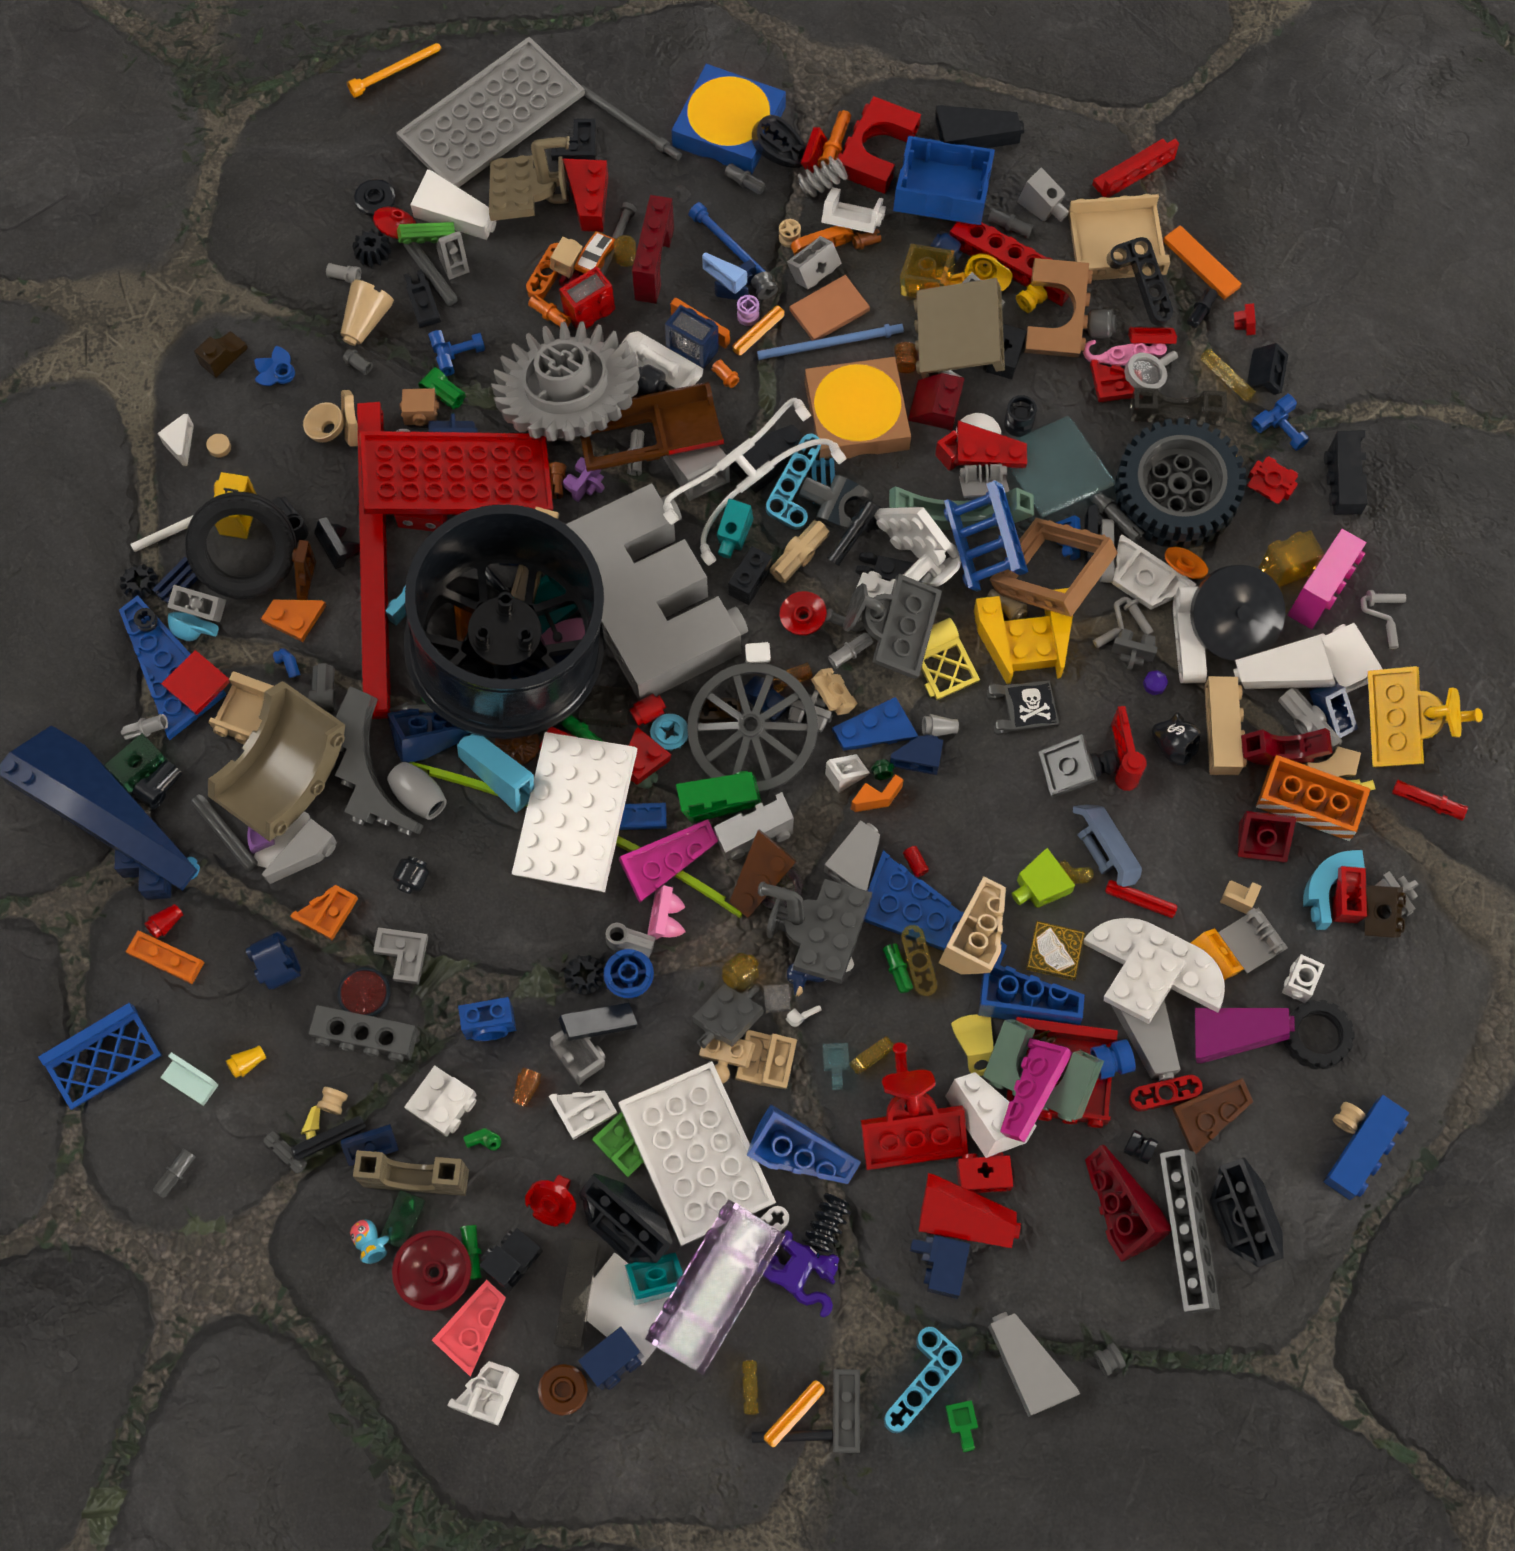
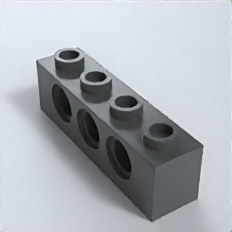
M317 1005L309 1035L315 1040L314 1043L320 1046L329 1047L330 1044L339 1045V1049L354 1052V1049L363 1050V1053L368 1056L378 1057L379 1054L387 1055L388 1059L392 1061L403 1062V1059L411 1060L418 1030L415 1025ZM339 1025L344 1026V1031L340 1035H333L335 1027ZM361 1031H369V1035L366 1039H357V1036ZM391 1035L394 1037L391 1044L382 1045V1039L385 1036Z

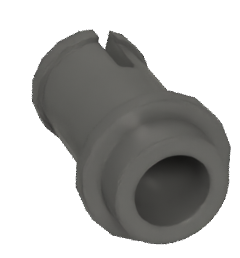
M348 349L343 356L347 366H353L363 375H367L373 367V363L360 356L356 349Z

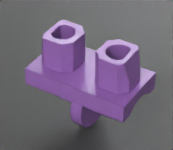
M580 457L575 465V470L581 473L580 477L577 478L568 474L563 481L564 488L572 493L573 500L577 502L581 500L585 493L588 495H592L594 491L602 493L605 488L601 483L604 478L603 475L599 474L601 470L587 472L585 460L583 457Z

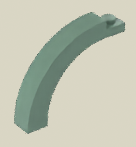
M896 486L889 490V508L924 507L941 530H952L950 522L947 521L944 515V509H946L944 500L920 496ZM1019 488L1006 492L1014 523L1034 516L1033 494ZM972 500L953 502L959 506ZM987 504L960 515L963 528L992 517L995 513L993 505Z

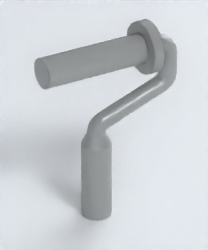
M1368 590L1366 596H1363L1360 601L1362 611L1387 620L1386 630L1389 649L1399 648L1396 624L1393 618L1368 609L1367 606L1372 607L1375 603H1405L1406 594H1375L1373 590Z
M1122 597L1114 603L1119 628H1114L1094 639L1093 643L1096 648L1118 637L1121 629H1124L1119 607L1123 603H1127L1123 607L1124 610L1130 611L1144 634L1151 635L1154 632L1137 606L1139 603L1138 599L1131 600L1129 597Z

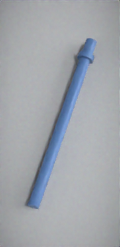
M885 324L881 328L757 351L758 360L877 337L885 336L889 338L893 334L904 333L903 324L892 326Z

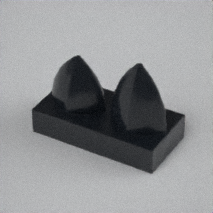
M327 517L318 519L314 534L334 568L338 569L344 567L346 559L352 557L360 550V544L352 541H341L340 538L346 533L347 527L339 524H330Z

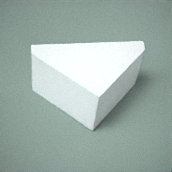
M188 414L181 415L158 433L163 445L183 466L188 465L194 426Z
M857 754L829 759L826 762L825 775L838 793L870 774Z

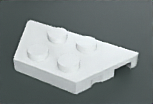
M1124 535L1120 536L1112 584L1132 598L1138 599L1141 604L1150 610L1173 600L1178 587L1196 586L1195 582L1181 575L1162 560Z

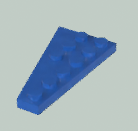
M137 595L120 608L119 612L130 636L158 714H164L168 720V727L165 729L168 739L171 740L224 698L226 693L222 690L196 715L162 686L161 683L191 654L158 617L157 627L150 632H143L137 627L134 622L135 613L141 608H149ZM145 616V620L141 619L143 624H146L147 620H151L149 616Z
M883 850L868 889L869 892H872V899L864 922L944 951L964 912H960L951 905L950 901L923 880H919L912 875L902 864L899 865ZM1002 941L1000 944L1002 945L1001 953L995 963L998 965L1001 964L1007 947Z

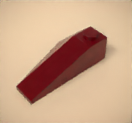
M1100 1145L1085 1159L1093 1190L1097 1191L1101 1203L1099 1207L1100 1214L1104 1215L1108 1230L1105 1231L1107 1239L1121 1262L1157 1245L1172 1232L1171 1226L1161 1209L1105 1145Z

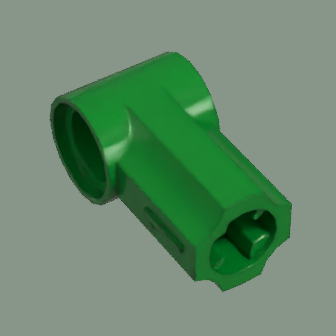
M433 367L418 383L420 389L435 388L436 398L453 410L455 408L458 409L466 397L465 392L448 381L446 375L436 367Z

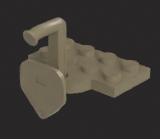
M569 136L533 141L531 144V156L522 155L515 158H498L490 161V221L535 216V202L544 199L553 204L569 203L563 157H558V171L550 172L545 149L557 147L568 149ZM556 185L557 187L560 186L562 194H553Z

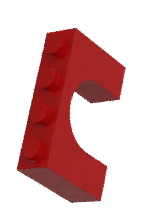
M873 96L870 104L866 103L862 112V119L856 121L853 129L854 134L852 137L849 136L847 138L843 154L839 153L838 158L846 170L847 180L885 194L894 178L895 164L869 154L863 145L868 139L877 135H888L907 142L908 136H916L920 128L921 114Z

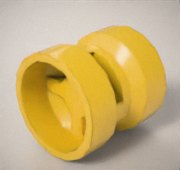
M1030 284L1027 286L1026 291H1021L1016 295V301L1023 311L1030 313L1036 308L1037 304L1043 303L1048 296L1043 286H1032Z

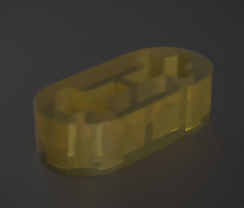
M886 1036L855 1057L849 1065L858 1075L889 1054L894 1044Z

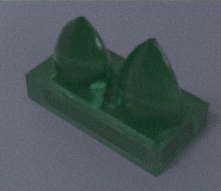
M400 1190L380 1237L388 1236L389 1240L387 1243L400 1248L410 1238L425 1200Z

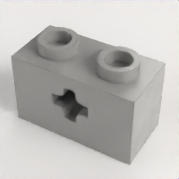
M820 236L788 260L787 264L795 282L806 289H810L817 285L826 275L834 272L842 262L833 242Z
M173 585L167 608L220 622L226 599Z

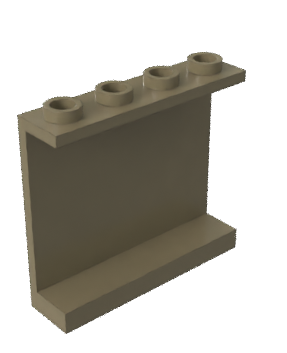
M997 278L917 290L914 309L918 313V320H915V331L918 333L919 340L915 341L917 354H919V361H916V370L918 374H921L922 378L929 377V373L993 364L996 372L1005 370L1002 296Z

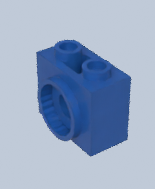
M509 997L458 1006L461 1030L466 1040L491 1041L505 1037L508 1032L516 1031L513 1006Z

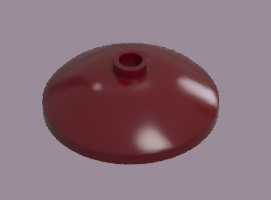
M438 1230L420 1232L409 1238L398 1250L392 1267L393 1283L400 1297L412 1307L424 1311L441 1310L458 1301L466 1291L472 1274L471 1259L465 1246L453 1235ZM434 1268L439 1269L437 1277H431L430 1275L431 1270Z

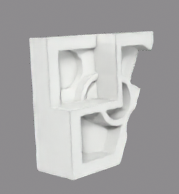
M489 1361L480 1370L478 1376L471 1379L465 1385L467 1389L456 1400L452 1398L447 1406L498 1426L519 1374L509 1367Z

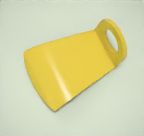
M978 1014L963 1016L953 1021L951 1026L957 1040L967 1055L970 1073L976 1072L979 1076H983L985 1069L977 1070L974 1068V1065L980 1060L989 1062L994 1049L991 1017L978 1016Z

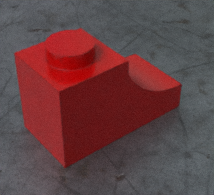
M1346 866L1338 868L1336 892L1334 897H1332L1333 922L1358 923L1367 917L1366 868Z

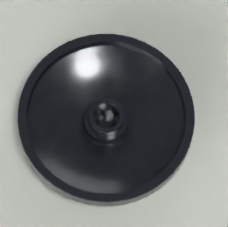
M1230 565L1219 568L1209 574L1194 593L1190 609L1192 629L1200 644L1211 654L1222 659L1235 661L1267 651L1278 639L1285 621V602L1281 590L1267 573L1258 568L1248 565Z

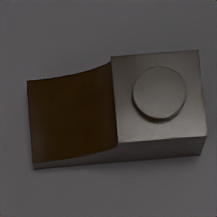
M230 331L218 339H213L210 336L194 350L199 364L217 378L248 347L244 341Z

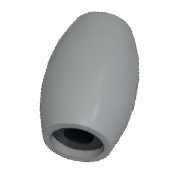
M402 762L389 773L387 781L392 792L414 814L431 820L438 816L445 808L447 800L441 788L434 779L419 767Z

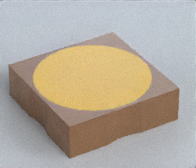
M895 357L805 369V388L808 404L814 420V434L819 439H829L837 443L846 458L862 454H883L910 449L911 433ZM821 445L818 453L819 460L820 458H825V460L833 458L828 445Z

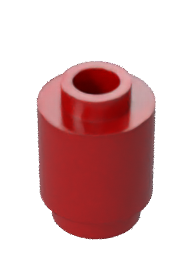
M652 693L634 703V707L630 708L629 711L638 726L641 724L646 725L664 715L663 709L666 708V705L660 695L655 697Z

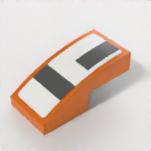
M596 231L579 255L574 269L582 273H586L596 266L601 269L604 266L605 257L615 247L616 239Z

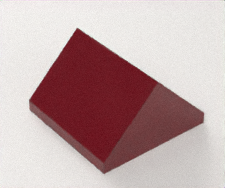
M1246 811L1239 822L1238 857L1287 862L1296 817Z

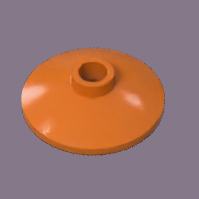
M1170 547L1166 550L1165 559L1167 563L1181 575L1192 579H1203L1208 574L1206 563L1195 553L1181 547Z

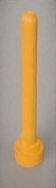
M435 43L362 80L354 78L347 82L348 89L352 96L356 98L363 94L366 87L439 52L441 46Z

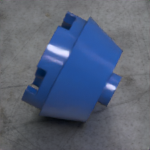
M624 949L616 952L609 958L604 967L606 986L612 993L623 998H634L643 994L650 987L654 977V969L649 958L642 952L633 949Z

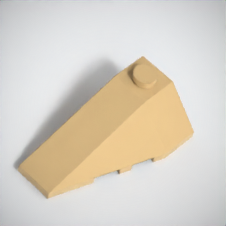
M986 877L982 878L939 961L940 964L961 975L991 973L1001 953L1002 945L1000 944L1003 932L1002 918L1006 887Z

